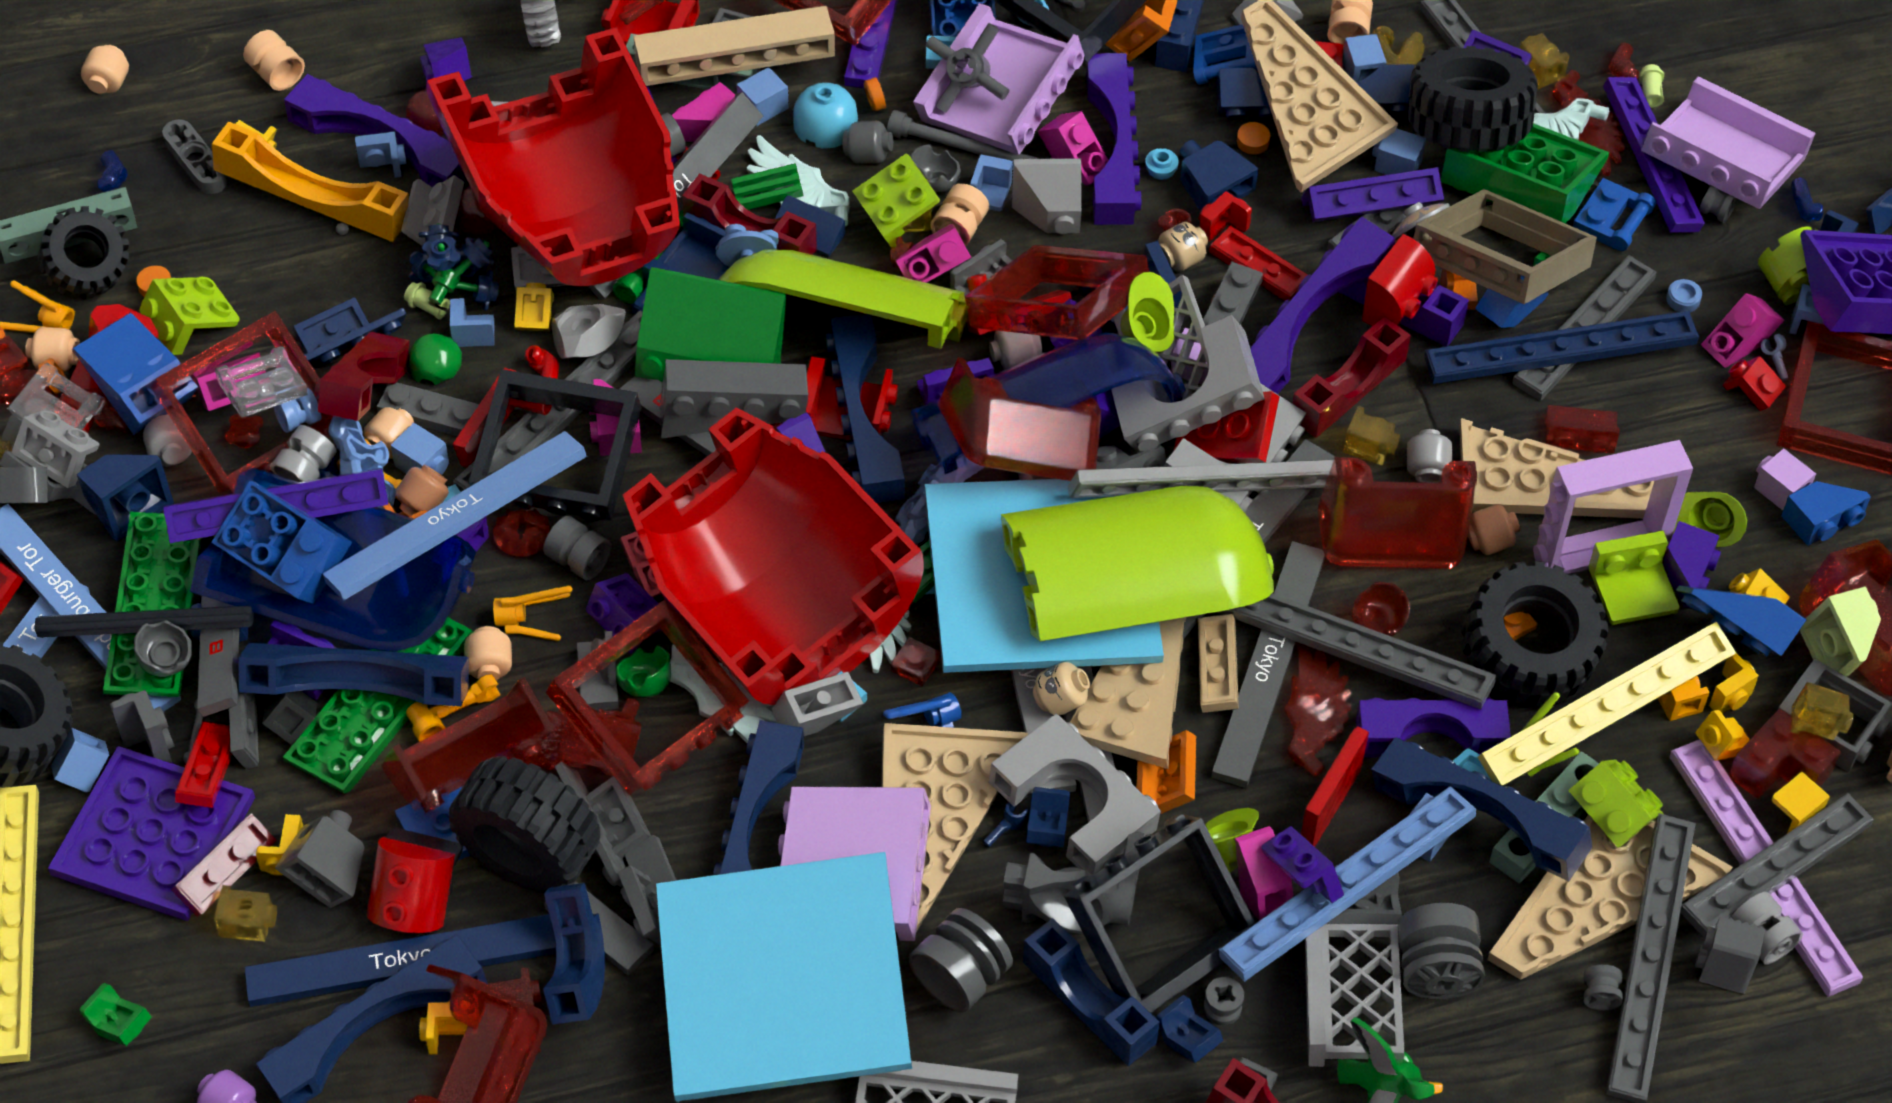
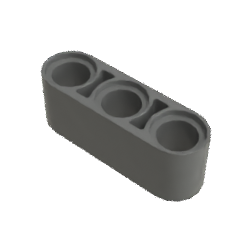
M0 467V504L48 503L47 467Z

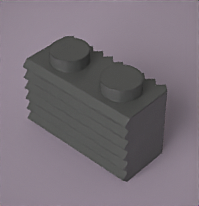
M1724 915L1719 917L1715 928L1708 926L1703 945H1700L1695 967L1701 969L1699 982L1745 994L1759 961L1765 934L1764 927H1757L1755 923L1749 925L1747 921L1744 923L1740 920L1734 921L1732 917L1726 919Z

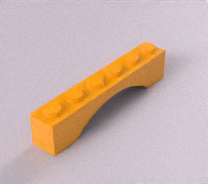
M229 121L212 142L213 166L216 172L391 242L396 239L402 229L405 213L409 206L407 192L379 181L347 183L320 176L286 158L258 133Z

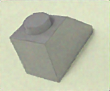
M845 672L784 691L776 705L772 708V712L777 723L802 727L804 736L823 730L863 705V702L849 672Z

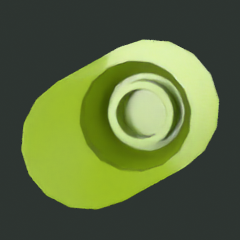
M1143 272L1134 278L1129 288L1128 308L1121 317L1120 327L1122 334L1131 344V348L1134 351L1148 349L1153 352H1163L1170 348L1174 341L1173 294L1168 283L1161 276L1153 272Z
M1719 491L1685 493L1674 531L1678 522L1681 521L1719 535L1716 547L1731 546L1738 542L1746 532L1747 517L1739 501L1727 493Z
M1240 808L1214 817L1205 824L1229 873L1238 867L1235 838L1253 832V828L1259 818V812L1256 809Z

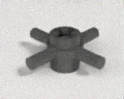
M988 23L973 48H961L954 51L934 36L928 39L926 47L947 61L946 70L952 80L936 104L938 109L947 113L963 87L973 88L981 85L1001 100L1007 97L1009 89L990 76V64L983 56L999 32L996 26ZM967 64L973 69L970 76L968 73L963 72V68H966Z

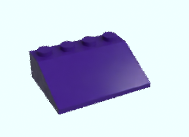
M1803 230L1800 237L1813 303L1823 319L1824 325L1834 332L1892 334V235Z

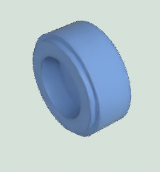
M1676 280L1669 286L1666 300L1673 310L1677 312L1689 311L1690 313L1699 307L1702 290L1698 284L1691 280Z

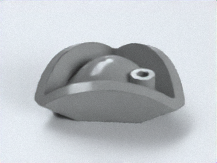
M595 304L570 306L556 314L551 319V327L555 347L560 358L589 357L606 350L613 344L621 332L625 319V310L613 306Z

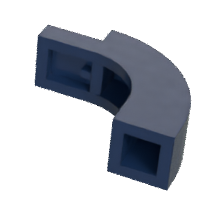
M585 883L548 888L544 895L555 935L556 966L552 978L544 986L543 990L552 1024L589 1020L599 1005L605 974L604 941L599 913H592Z

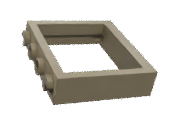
M1485 189L1417 223L1414 233V240L1419 242L1428 251L1436 266L1522 304L1528 303L1590 268L1597 239L1596 236ZM1486 200H1492L1493 205L1485 206ZM1482 225L1547 253L1551 257L1531 267L1466 239L1462 235ZM1521 275L1525 276L1524 280L1520 279Z

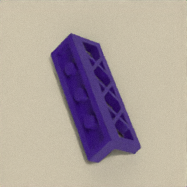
M1437 167L1311 186L1304 192L1301 199L1303 206H1310L1312 222L1409 208L1418 202H1421L1422 206L1441 203L1444 200Z

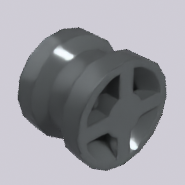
M1710 186L1702 200L1699 212L1705 215L1711 213L1716 216L1718 221L1725 223L1733 212L1738 198Z
M1595 965L1584 971L1583 981L1588 988L1584 992V1003L1586 1006L1596 1010H1611L1623 1003V994L1618 989V986L1622 983V972L1620 969L1610 965Z
M1219 977L1208 984L1205 992L1204 1013L1212 1023L1230 1025L1239 1019L1244 1001V990L1241 984L1229 977ZM1226 996L1225 999L1218 1000L1219 997Z

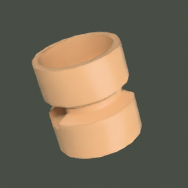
M1332 0L1327 34L1331 43L1343 44L1344 49L1345 38L1369 35L1373 1Z
M272 30L257 33L245 46L244 60L274 90L282 91L292 87L304 72V60L291 47L286 46L285 41Z
M968 184L953 185L944 199L943 205H941L931 221L933 233L953 223L966 246L989 210V202L986 196L980 190Z

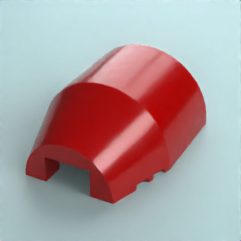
M617 27L585 36L581 67L551 75L547 92L493 107L488 94L472 98L459 71L427 80L428 99L482 212L558 281L572 286H590L618 279L634 272L656 258L676 236L680 222L676 189H674V166L671 161L670 133Z
M736 407L708 429L716 448L713 453L667 488L650 473L625 492L623 497L663 598L754 699L763 704L776 705L784 691L835 676L841 671L843 673H850L869 657L895 629L910 607L922 580L924 559L921 549L831 455L823 451L819 453L803 445L800 439L794 436L791 439L775 431L772 425Z

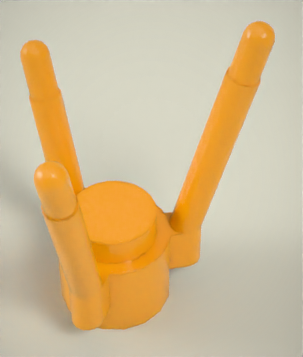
M11 281V287L42 304L38 313V320L42 322L43 326L0 321V326L3 330L35 333L40 327L71 328L75 317L74 309L52 301L28 286Z
M572 587L553 588L516 597L494 598L493 613L495 626H505V634H522L560 641L561 636L559 634L518 625L519 622L526 621V605L568 598L571 596Z

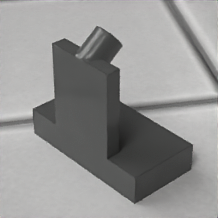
M605 631V638L603 640L596 638L593 642L577 643L582 712L619 709L614 640L612 631Z

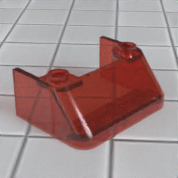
M958 357L938 402V407L961 450L970 461L984 467L1067 481L1072 480L1077 470H1096L1101 409L1083 380H1076L1064 407L1009 398L1003 389V385L998 380L990 377H984L983 379L975 378L965 359Z
M523 677L517 681L507 696L403 751L400 744L394 746L381 764V767L388 779L415 811L423 809L425 814L445 803L443 797L463 787L480 762L498 756H506L508 760L521 756L524 761L542 751L543 749L540 744L552 733L554 727L526 678Z
M428 964L426 972L456 985L450 999V1012L455 1020L468 1027L438 1098L421 1094L411 1098L408 1103H517L546 1033L547 1020L545 1014L540 1009L464 973Z

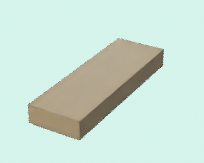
M1234 614L1198 618L1200 705L1202 713L1239 709Z

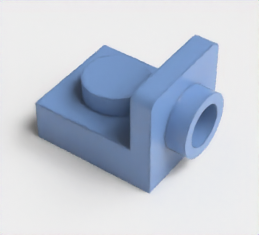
M395 132L355 137L360 168L392 164L395 178L401 177L400 165L406 164L404 144L397 145Z

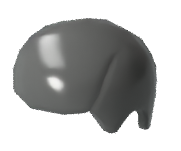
M923 145L915 148L910 155L936 193L948 191L958 182L961 174L959 162L951 157L947 150L941 154H936L933 152L931 145Z
M167 620L155 624L145 623L134 637V656L140 667L148 674L157 677L171 676L184 670L185 666L188 665L192 656L191 640L184 629Z

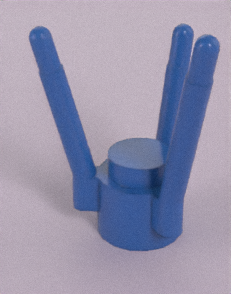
M951 692L927 701L900 706L883 712L887 719L924 712V716L930 726L937 725L938 727L954 728L953 722L960 720L962 715L959 702Z

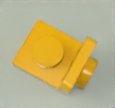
M532 282L526 283V287H517L514 326L516 330L550 331L552 302H554V294L551 288H546V284Z
M1720 710L1711 711L1695 732L1715 761L1747 755L1754 746L1735 718L1726 719Z

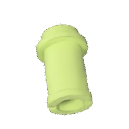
M1646 65L1641 69L1638 80L1642 84L1643 93L1651 108L1658 107L1664 102L1662 92L1664 72L1657 65Z
M415 282L411 283L404 294V300L408 302V306L411 308L417 306L437 319H442L447 312L436 307L435 303L428 299L432 291L426 289V285L422 282L418 284ZM444 298L439 306L449 309L450 300Z

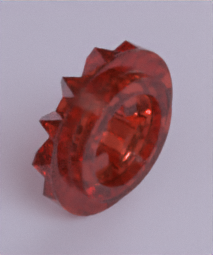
M537 508L515 511L507 509L503 517H497L493 535L495 543L503 552L522 557L535 554L543 549L551 529L547 516H542ZM521 523L526 525L523 539H520L517 532Z

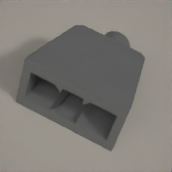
M334 810L330 813L329 817L321 816L304 825L275 867L276 870L329 908L352 898L356 889L364 845L361 840L348 832L352 822L351 816L344 811Z

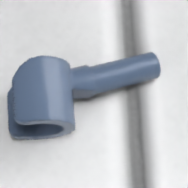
M1775 334L1776 349H1772L1769 339L1762 341L1761 349L1765 354L1771 355L1779 378L1785 381L1789 378L1781 352L1785 350L1787 343L1783 335Z

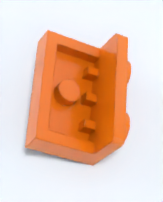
M1185 730L1172 736L1169 746L1168 769L1137 760L1136 788L1143 795L1150 796L1156 802L1161 811L1160 814L1195 800L1196 735Z

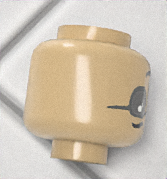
M1182 222L1161 233L1158 242L1170 267L1175 271L1181 272L1205 258L1208 239L1200 227L1195 228L1188 222Z
M1063 662L1039 673L1033 687V695L1036 703L1043 711H1048L1053 715L1056 713L1063 715L1085 704L1088 698L1090 681L1083 669H1078L1069 662Z

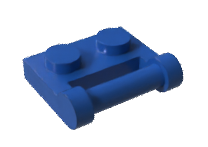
M1243 24L1196 35L1193 72L1198 85L1208 83L1209 79L1216 78L1220 68H1253L1258 71ZM1241 56H1246V57H1244V58H1240V59H1236V60L1227 61V62H1223V63H1219V64H1215V65L1208 66V64L1218 63V62H1220V61L1229 60V59H1233V58H1237V57H1241Z
M1603 178L1574 220L1573 227L1596 236V240L1619 251H1625L1632 242L1631 236L1645 215L1653 211L1657 201L1649 193L1638 194ZM1626 206L1634 209L1621 229L1612 230V227Z

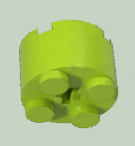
M1802 227L1785 234L1778 239L1779 247L1774 251H1771L1768 247L1758 259V266L1785 305H1790L1797 301L1802 284L1810 285L1800 234L1803 230H1813L1811 227Z

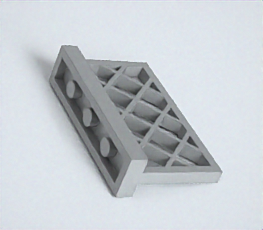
M1184 275L1179 276L1168 284L1173 296L1180 290L1183 295L1178 308L1174 307V341L1170 348L1165 351L1156 353L1148 349L1132 350L1131 344L1125 339L1120 327L1121 317L1126 309L1122 308L1112 315L1127 360L1138 357L1152 373L1159 401L1172 403L1177 388L1185 390L1182 400L1193 395L1200 388L1197 386L1203 370H1209V359L1200 328L1205 327L1189 279ZM1185 316L1191 317L1192 320L1187 335L1179 333ZM1176 338L1185 340L1179 357L1170 356ZM1194 342L1201 345L1197 361L1188 360ZM1168 361L1176 363L1170 380H1166L1163 377ZM1185 366L1194 367L1188 384L1179 383Z
M1398 924L1323 925L1304 939L1308 1066L1324 1067L1325 1059H1368L1369 1057L1358 1041L1350 1022L1361 1013L1376 1023L1371 1027L1374 1031L1378 1033L1383 1029L1395 1039V1046H1390L1395 1059H1404ZM1329 937H1345L1352 944L1340 953L1329 944ZM1373 937H1390V945L1381 953L1377 952L1367 942ZM1359 949L1372 959L1362 969L1348 959ZM1340 965L1353 974L1343 985L1330 975ZM1379 965L1392 975L1382 985L1368 975ZM1360 981L1374 991L1363 1001L1349 991ZM1341 997L1355 1006L1344 1017L1331 1007ZM1380 997L1393 1006V1009L1384 1017L1369 1007ZM1342 1029L1357 1039L1350 1046H1333V1037Z
M911 1061L912 1069L859 1076L856 1103H867L865 1100L867 1086H873L886 1090L892 1098L886 1103H903L901 1100L911 1092L923 1093L930 1103H943L951 1096L961 1097L965 1103H973L971 1099L980 1100L978 1103H989L990 1101L1015 1103L1018 1089V1074ZM892 1089H897V1090H902V1091L896 1095V1093H895ZM932 1094H937V1095H941V1096H940L939 1098L935 1099V1098L932 1096Z

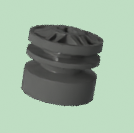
M1432 903L1409 910L1399 919L1398 937L1399 947L1403 953L1401 967L1404 970L1402 977L1403 985L1408 992L1428 999H1449L1471 993L1483 984L1485 972L1482 965L1483 954L1479 949L1481 942L1479 919L1475 911L1464 905L1454 903Z
M964 908L953 910L946 917V921L944 920L936 927V935L930 934L909 954V964L922 986L944 1006L962 1013L968 1011L986 993V985L991 986L1000 979V975L1004 974L1012 966L1013 961L1009 947L998 932L979 915Z

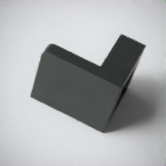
M302 691L277 694L266 706L262 724L293 745L315 719L317 703Z

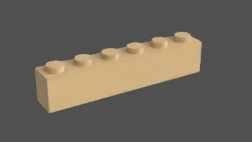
M827 6L633 36L637 68L646 86L835 56V33Z

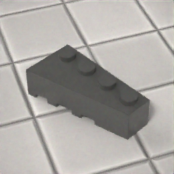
M666 359L660 400L661 438L709 432L708 429L736 407L768 424L785 422L790 418H796L806 413L808 401L806 365Z

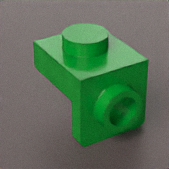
M102 983L80 1008V1013L97 1035L127 1046L140 1034L141 1029L152 1018L145 1007L120 998L112 986L107 983Z

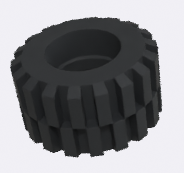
M81 206L80 211L76 212L75 208L72 207L66 210L65 215L61 213L56 215L53 222L49 223L46 227L38 252V260H41L40 270L42 274H48L46 281L50 286L54 283L59 285L57 291L63 295L68 290L72 292L71 298L76 299L79 298L80 294H85L86 299L93 298L97 292L101 296L108 291L110 286L113 288L117 284L129 258V252H127L129 241L128 238L123 239L125 230L122 225L118 227L114 225L116 219L111 214L108 218L103 217L104 210L96 208L95 213L89 212V206ZM74 238L89 239L101 249L103 262L92 268L79 267L67 258L64 252V244Z

